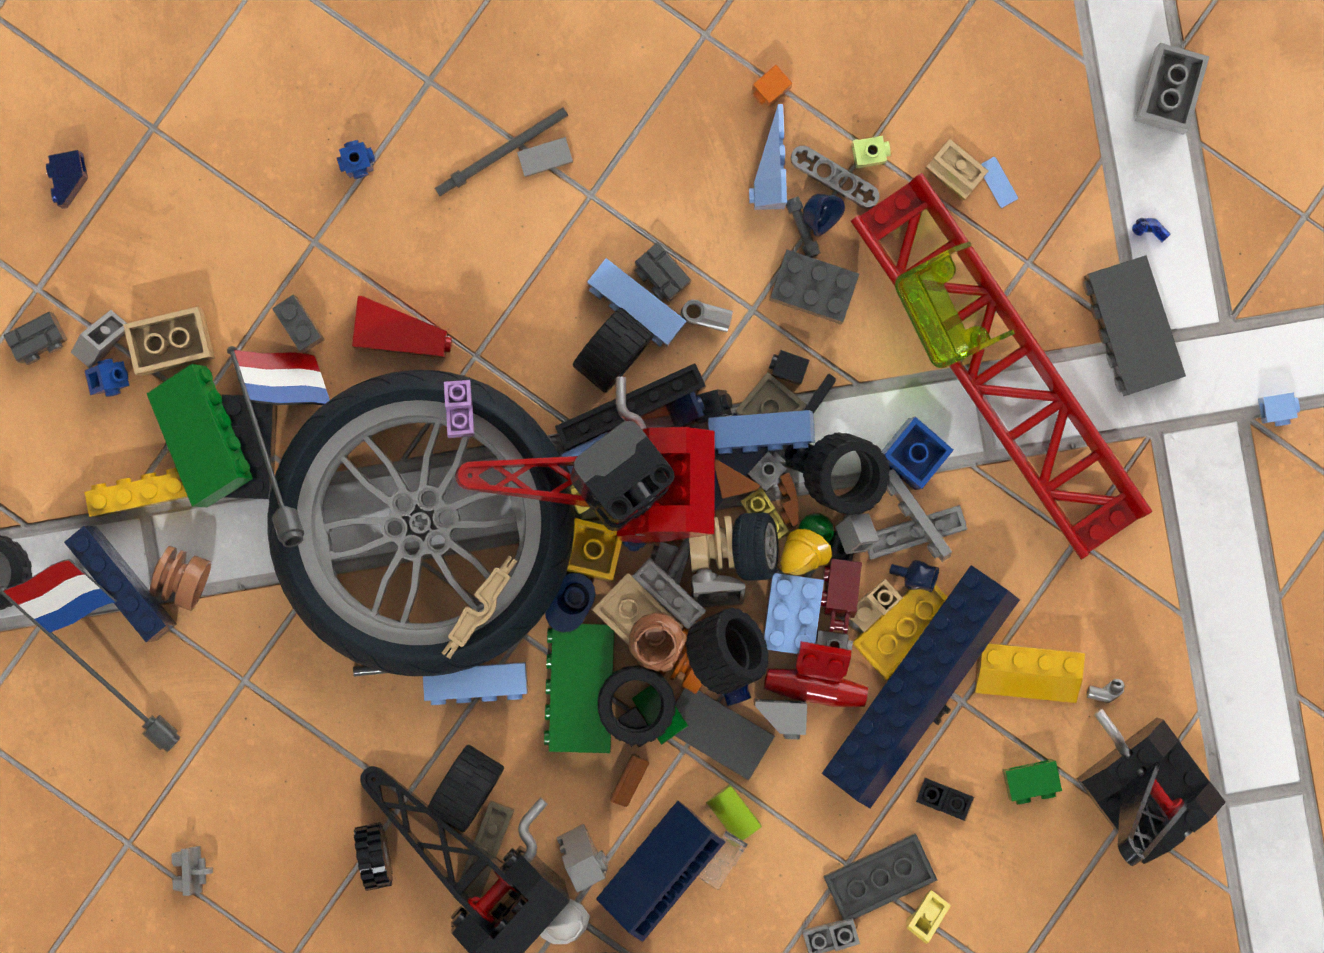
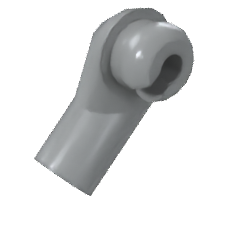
M1114 679L1103 688L1089 686L1087 698L1110 703L1122 695L1125 687L1124 682L1120 679Z

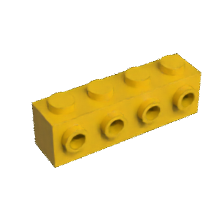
M177 468L167 469L166 475L157 476L156 472L141 475L142 480L133 482L131 478L116 480V485L107 487L106 483L92 485L90 491L84 492L89 517H100L188 498Z

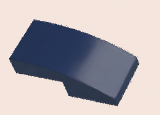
M694 392L666 406L674 427H683L704 416V404L699 396L696 397Z

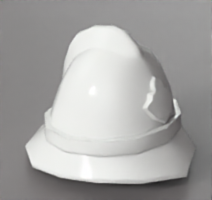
M570 899V902L540 936L552 944H568L577 940L584 933L590 915L583 905Z

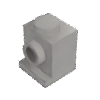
M767 452L747 475L766 492L787 469L783 466L786 461L776 452L772 455ZM766 465L773 466L774 472L768 475L764 472Z
M817 630L815 644L830 646L832 641H837L839 648L852 650L853 641L848 640V634Z

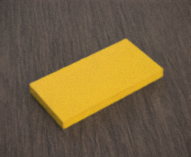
M936 584L932 592L921 589H909L893 608L885 615H882L853 641L855 648L886 681L895 672L948 598Z

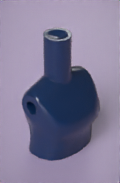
M914 560L908 568L892 564L889 573L904 577V585L908 589H921L932 592L938 578L939 567Z

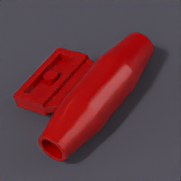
M802 641L796 659L797 669H767L764 682L765 690L794 700L832 707H865L868 696L867 686L843 678L847 675L852 650Z

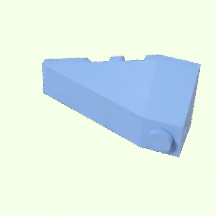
M778 104L754 181V188H749V203H754V210L785 209L787 204L786 169H784L785 146L783 145V104Z

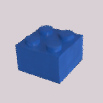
M912 417L906 420L881 452L885 454L889 468L891 470L894 468L903 481L914 490L923 489L954 449L917 417Z

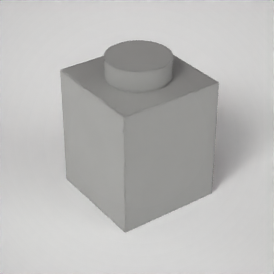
M869 513L845 515L843 517L844 520L836 526L846 554L866 552L880 541Z

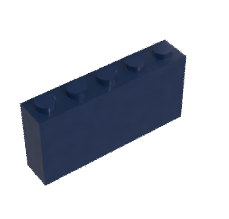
M83 526L64 542L93 579L117 600L114 604L145 642L159 640L177 625L158 600L149 594L148 588L97 526Z
M677 801L624 866L620 868L619 872L603 889L596 900L629 934L643 942L726 842L691 809Z

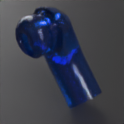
M1139 218L1132 226V231L1137 236L1143 235L1144 232H1152L1161 243L1171 235L1155 218Z

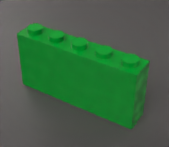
M190 364L146 394L191 506L207 508L253 478L250 473L249 463L241 451L240 441L232 429L231 419L223 407L222 397L216 390L212 380L213 375L207 366Z
M582 623L571 632H560L553 628H548L547 643H552V653H547L546 669H551V679H546V694H550V705L545 704V720H550L549 730L544 731V745L549 746V752L610 753L611 734L606 731V728L601 723L597 705L600 689L605 680L613 673L614 630L607 624Z

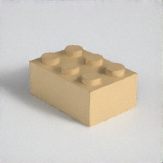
M200 307L123 324L136 375L144 376L215 359L204 310Z

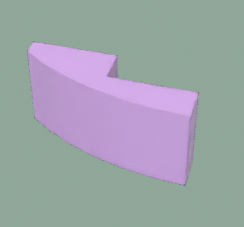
M470 380L444 382L448 438L475 436Z

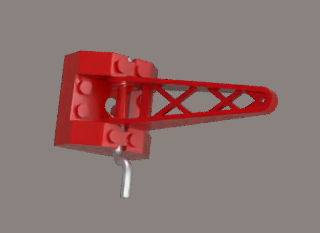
M616 377V409L619 416L624 421H632L639 425L674 471L673 482L665 496L653 504L640 517L618 530L617 538L625 542L652 544L714 535L715 431L690 427L646 428L643 419L627 409L626 377ZM578 456L466 462L457 469L455 474L458 485L467 490L590 507L581 495L559 493L572 484L570 474L560 466H573ZM522 467L513 474L504 469ZM532 467H550L568 481L548 492L533 490L517 477ZM489 468H494L506 478L496 485H490L478 475ZM511 481L520 488L504 487V485Z

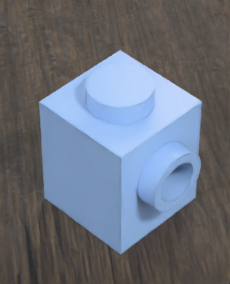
M1294 392L1258 399L1262 424L1275 422V427L1291 424L1290 419L1298 418L1297 413L1300 412V404L1298 398H1294Z

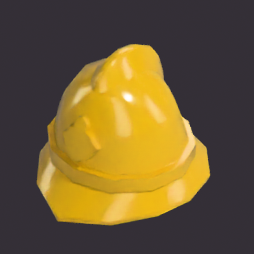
M796 529L790 532L781 554L780 564L782 572L798 576L828 564L832 558L831 545L821 535L808 529Z

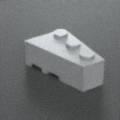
M584 824L557 837L560 851L565 854L562 856L565 869L577 892L605 879L609 864L602 850L597 851Z

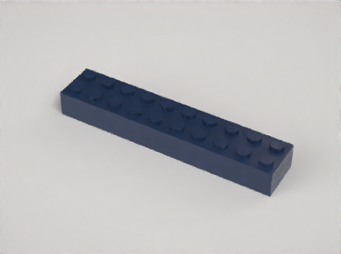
M971 565L821 774L856 801L871 809L1020 599Z

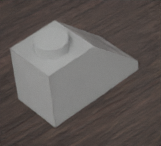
M110 310L79 335L71 353L88 368H92L109 353L125 334L123 324L127 323Z

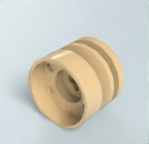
M731 516L724 517L725 528H719L718 517H714V535L689 538L692 572L709 569L710 559H715L718 570H723L722 558L728 559L729 569H735L732 554L733 523Z

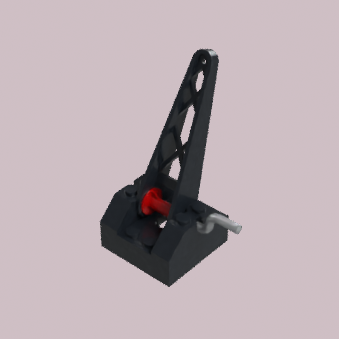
M1103 709L1098 710L1094 714L1114 741L1116 749L1076 779L1117 832L1119 852L1129 865L1134 866L1139 862L1146 864L1171 851L1186 839L1185 837L1208 823L1226 803L1163 719L1155 718L1125 741Z
M371 766L362 772L360 782L365 791L454 898L462 905L451 916V919H453L451 922V932L468 953H524L570 902L565 880L535 856L537 845L535 839L529 833V826L548 805L542 798L538 799L519 823V835L526 844L527 850L522 846H519L516 850L512 848L504 856L503 860L505 862L502 864L463 832L429 812L427 809L428 805L383 769ZM380 785L395 787L399 804L385 802ZM404 796L417 806L405 805ZM391 808L400 809L402 820ZM407 811L426 813L435 820L439 830L441 845L420 842L410 830ZM445 830L468 849L449 847ZM428 849L443 851L447 871ZM449 852L478 856L479 859L456 882ZM489 865L499 879L482 898L477 896L470 898L465 890ZM508 892L510 897L504 903L499 902Z

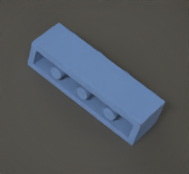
M810 410L708 418L709 430L715 431V450H717V454H732L733 449L742 448L743 452H758V447L768 446V451L783 450V445L792 444L793 449L809 448L808 443H815L814 415Z

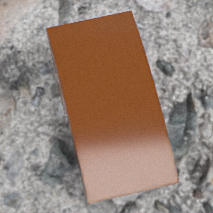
M788 472L779 477L781 482L777 484L782 496H788L790 499L781 504L783 510L779 511L785 525L790 523L792 527L798 525L799 519L798 498L794 483Z

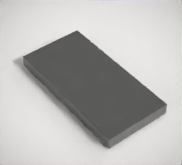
M684 688L675 705L689 726L675 736L749 780L775 736L701 691L694 694Z
M916 833L823 876L843 920H854L937 881Z

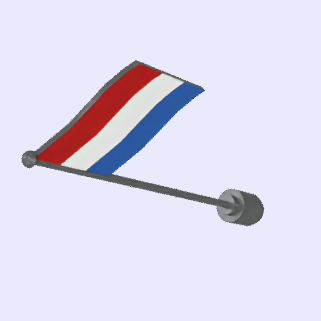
M230 346L227 349V353L231 355L279 504V509L273 514L272 521L278 539L283 543V546L294 547L302 543L304 530L297 510L284 506L251 402L272 405L314 404L323 406L330 399L314 355L296 352L256 353L240 351L236 347Z
M71 559L62 560L50 565L25 582L7 589L4 586L0 587V594L145 722L142 725L145 729L142 734L157 748L168 752L179 741L181 737L177 734L178 731L161 715H158L156 718L152 715L148 719L52 633L77 622L99 607L117 602Z

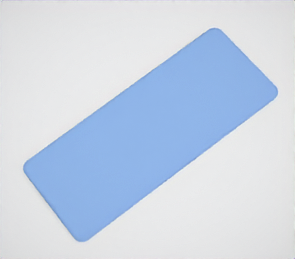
M996 157L983 162L981 165L988 170L984 179L999 206L1003 208L1017 200L1018 196Z

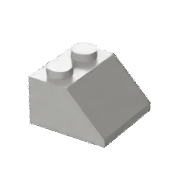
M754 699L755 707L780 734H783L784 739H800V735H806L807 703L805 701Z

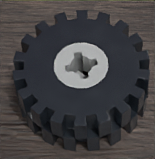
M381 822L355 827L356 858L365 890L369 891L392 886L391 858L383 825Z

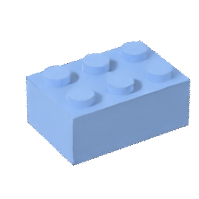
M775 573L772 576L763 633L767 650L798 654L801 641L815 644L824 580Z

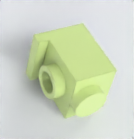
M883 136L857 139L851 143L856 169L886 164L887 157L891 156L889 141L884 142ZM870 146L876 147L877 153L871 155L868 152V148Z

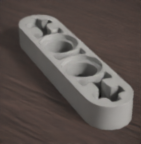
M798 146L793 150L791 163L796 169L862 208L870 209L877 204L879 192L870 183L807 146ZM803 151L806 152V158L812 162L814 157L819 159L814 164L812 171L808 170L811 164L805 161L802 164L797 162L798 157L795 156L797 153L802 154ZM821 164L829 165L831 168L830 176L826 178L820 177L817 173V167ZM842 177H849L853 181V187L850 190L844 191L839 187V180ZM858 183L862 185L859 189L864 193H867L868 190L873 192L872 198H874V201L863 202L864 197L858 192L856 197L851 195L856 190Z

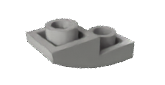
M853 919L836 921L802 930L808 953H824L834 949L839 951L860 944Z

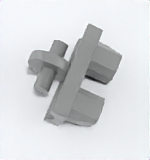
M193 846L172 853L173 866H182V875L174 876L172 880L173 890L183 892V896L202 893V884H206V874H212L213 867H206L205 858H201V846Z

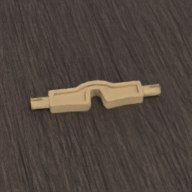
M508 555L500 569L496 567L488 579L476 591L475 598L484 604V610L477 612L471 607L464 608L455 627L448 635V638L451 640L441 652L443 655L447 654L446 657L451 659L459 646H465L476 628L486 623L492 617L497 607V598L511 579V576L508 574L518 562L517 560H512V557Z

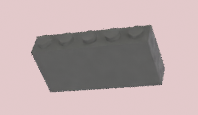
M1147 255L1085 275L1086 281H1083L1084 291L1087 296H1091L1093 302L1091 312L1094 319L1099 320L1101 329L1098 330L1102 344L1107 345L1109 353L1106 354L1110 368L1115 369L1117 377L1114 378V382L1118 392H1122L1124 397L1186 377Z

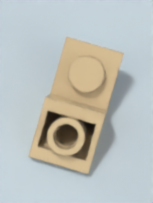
M884 579L858 601L855 618L851 619L865 632L903 597Z

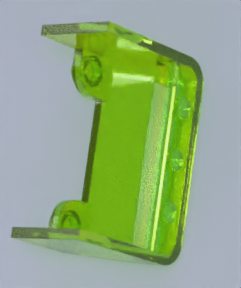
M970 241L952 247L901 274L895 282L896 292L931 363L938 368H946L1015 334L1012 329L991 339L987 330L982 326H973L965 329L946 291L944 283L953 279L956 273V267L951 257L971 247Z

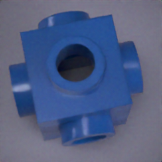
M358 140L350 141L344 144L345 148L339 149L341 156L337 157L340 170L341 172L346 171L349 178H363L369 175L368 172L374 171L372 163L376 161L372 148H367L364 142L359 143ZM359 154L357 162L350 160L351 156Z
M113 359L98 361L97 366L84 370L90 395L105 393L106 397L121 394L120 389L130 386L124 361L113 363Z

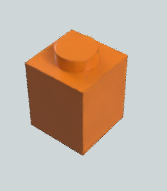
M774 65L753 84L752 89L754 92L752 95L761 105L765 103L770 107L792 88L793 83L777 65Z

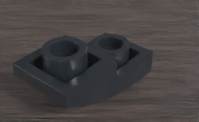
M925 778L916 802L966 821L975 797Z

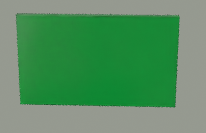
M650 685L632 698L648 725L656 720L661 708L659 694ZM676 705L675 715L672 718L670 727L665 730L662 736L657 737L661 745L689 726Z

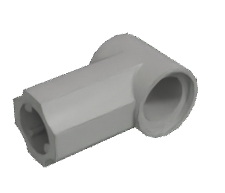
M693 299L685 303L681 310V316L686 320V323L697 324L726 333L728 332L733 314L731 310ZM694 305L699 308L700 315L698 318L692 319L687 315L686 309L688 306Z

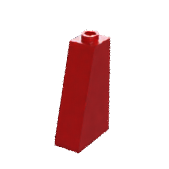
M358 296L352 347L446 358V352H451L452 338L448 337L447 331L364 296Z

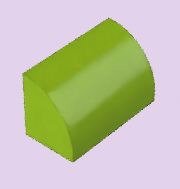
M731 784L706 802L736 843L743 841L762 827Z

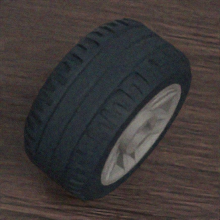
M764 512L741 514L735 520L732 533V554L736 572L739 577L746 581L771 579L777 569L779 553L775 522L768 513Z

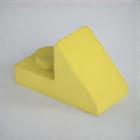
M930 890L926 893L917 910L906 919V928L926 944L929 943L951 905Z

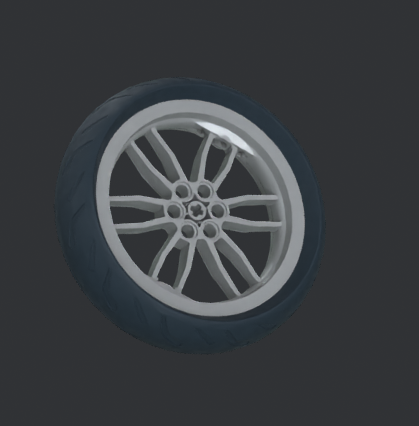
M408 370L388 373L358 383L333 397L304 423L292 439L281 459L275 478L284 506L295 508L298 512L304 530L303 541L294 547H285L279 541L272 521V516L279 509V504L272 486L267 513L270 555L276 576L292 608L305 625L336 652L361 665L390 674L404 676L452 674L478 666L507 651L539 622L550 607L561 587L572 553L574 539L573 505L510 496L514 513L510 518L476 522L460 521L458 510L483 498L500 494L479 492L452 504H447L444 501V495L451 485L457 469L461 465L469 438L471 437L484 444L499 460L559 457L549 437L539 424L507 395L480 381L451 372ZM470 380L475 436L462 437L453 465L438 488L429 485L432 454L441 427L443 425L447 426L444 382ZM431 423L434 427L423 456L419 489L410 492L393 462L372 440V436L400 425ZM362 442H366L388 468L399 489L392 497L371 484L349 460L348 455ZM341 463L345 464L366 489L390 507L389 516L380 518H351L326 523L323 509L324 498L333 475ZM522 467L505 468V469H506L508 472H510L511 474H513V473H515L516 471H518L519 469H521ZM532 467L517 477L533 490L548 492L568 481L550 467ZM508 482V487L520 488L513 482ZM570 486L559 493L571 494ZM428 491H432L436 495V501L431 506H427L423 502V495ZM403 496H407L411 501L410 508L406 511H401L397 505L398 500ZM445 510L453 514V521L449 525H443L440 522V514ZM418 516L428 521V525H424V530L415 526ZM393 521H399L402 524V532L397 536L392 535L389 530V526ZM517 522L520 541L515 560L518 562L508 574L511 576V579L497 598L496 610L486 623L476 628L465 646H459L451 659L446 657L447 654L443 655L441 652L451 640L448 638V635L455 627L460 616L434 623L409 622V616L419 590L423 557L431 554L449 584L472 609L482 612L484 604H476L455 579L443 555L450 549L454 550L471 562L488 579L491 573L483 564L452 539L453 530L457 528H491ZM355 524L381 525L383 537L359 548L338 553L333 551L329 533L332 531L331 529ZM436 535H441L445 539V545L440 550H436L431 544L432 538ZM411 540L417 541L420 546L418 553L415 555L409 554L406 550V545ZM390 542H395L398 546V551L382 578L373 608L369 609L355 599L337 578L334 559L363 554ZM407 559L413 561L411 589L402 618L398 621L380 615L379 610L391 578L402 560Z

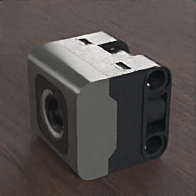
M625 421L575 459L570 479L573 486L608 530L618 531L632 520L640 517L653 504L665 496L673 482L674 471L639 425L632 421Z

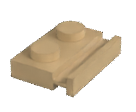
M951 139L946 142L925 168L963 200L969 196L988 173L985 167Z

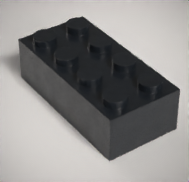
M222 395L223 407L231 419L232 429L240 441L241 451L249 463L250 473L253 478L223 498L269 500L272 483L244 395ZM251 402L274 472L277 405Z

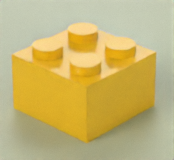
M575 518L573 547L567 572L579 573L589 578L611 582L614 578L622 541L617 538V531L608 530L601 524Z

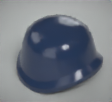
M816 194L806 202L803 209V219L813 230L815 236L823 235L840 220L845 211L844 201L837 196Z

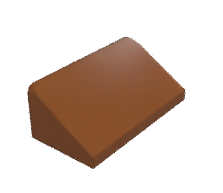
M636 754L631 755L610 796L611 802L624 807L629 805L649 765L648 760Z

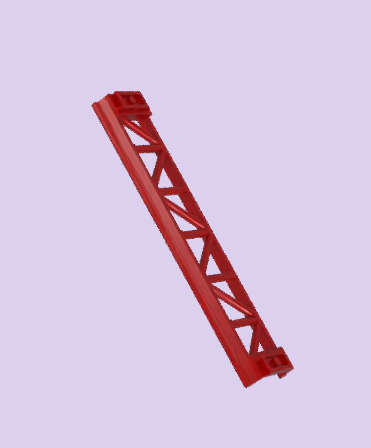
M923 173L917 175L908 184L862 215H858L851 220L863 241L1081 560L1087 557L1090 551L1136 520L1153 512ZM927 209L948 242L906 270L922 211ZM908 222L897 265H895L879 240ZM955 250L978 286L912 278ZM912 289L981 297L937 326ZM986 306L967 371L943 334ZM997 312L1020 347L978 375L994 315ZM1024 356H1027L1050 391L985 385L984 383ZM984 395L1052 401V403L1008 431ZM1058 411L1039 477L1015 439ZM1068 417L1092 452L1050 480ZM1098 461L1120 494L1108 496L1055 489ZM1056 500L1102 506L1072 525Z

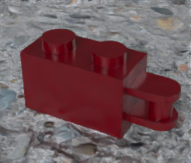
M831 559L829 567L825 566L823 580L827 582V591L822 592L821 606H825L824 614L830 615L829 632L839 630L843 631V634H847L849 618H855L862 562ZM835 616L844 617V621L835 620Z

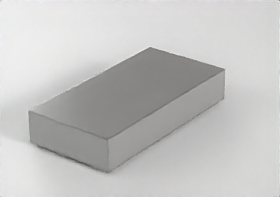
M566 137L517 152L525 177L573 163Z

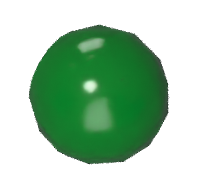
M812 513L805 516L798 529H808L821 535L828 543L834 534L832 522L821 513Z

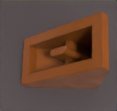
M715 460V474L722 499L759 489L760 485L719 460Z

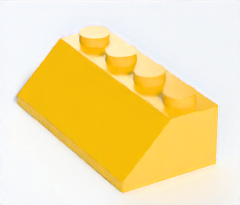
M989 643L977 661L974 693L1077 703L1083 680L1085 653Z

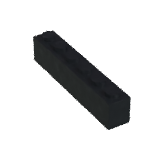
M696 363L626 394V406L630 412L643 417L691 392L696 393L705 389L706 385ZM616 399L556 425L555 428L567 451L605 432L613 430L625 421L619 416L616 409Z

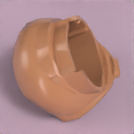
M655 612L642 616L634 623L629 634V651L641 667L666 672L673 668L687 641V637L682 632L679 622L668 614Z

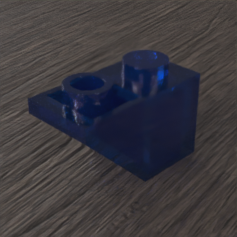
M79 150L48 156L49 163H46L48 177L52 178L54 188H51V197L53 202L57 203V206L62 209L69 207L88 179L84 154Z

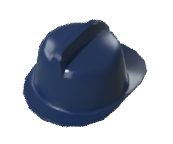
M571 573L564 577L557 595L545 612V618L553 629L560 632H571L582 624L596 596L595 587L588 577L579 573Z

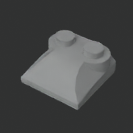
M710 569L698 570L692 576L691 597L702 607L743 604L745 584L740 580L730 576L717 575L712 573Z

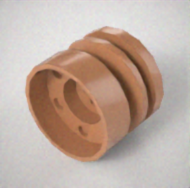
M168 546L153 571L149 594L153 597H158L162 592L161 599L167 601L175 592V605L192 611L198 603L211 570V561L193 556L189 563L185 564L186 551L181 550L177 555V548Z

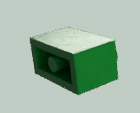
M1053 759L1002 769L1008 798L1012 802L1016 801L1017 805L1032 802L1031 798L1041 796V799L1056 797V792L1062 791L1057 764Z

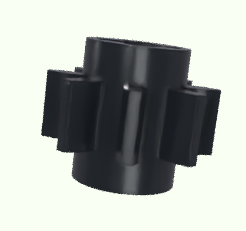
M808 443L809 448L793 449V444L788 445L785 450V458L789 462L786 466L803 473L804 461L808 456L809 450L814 445Z

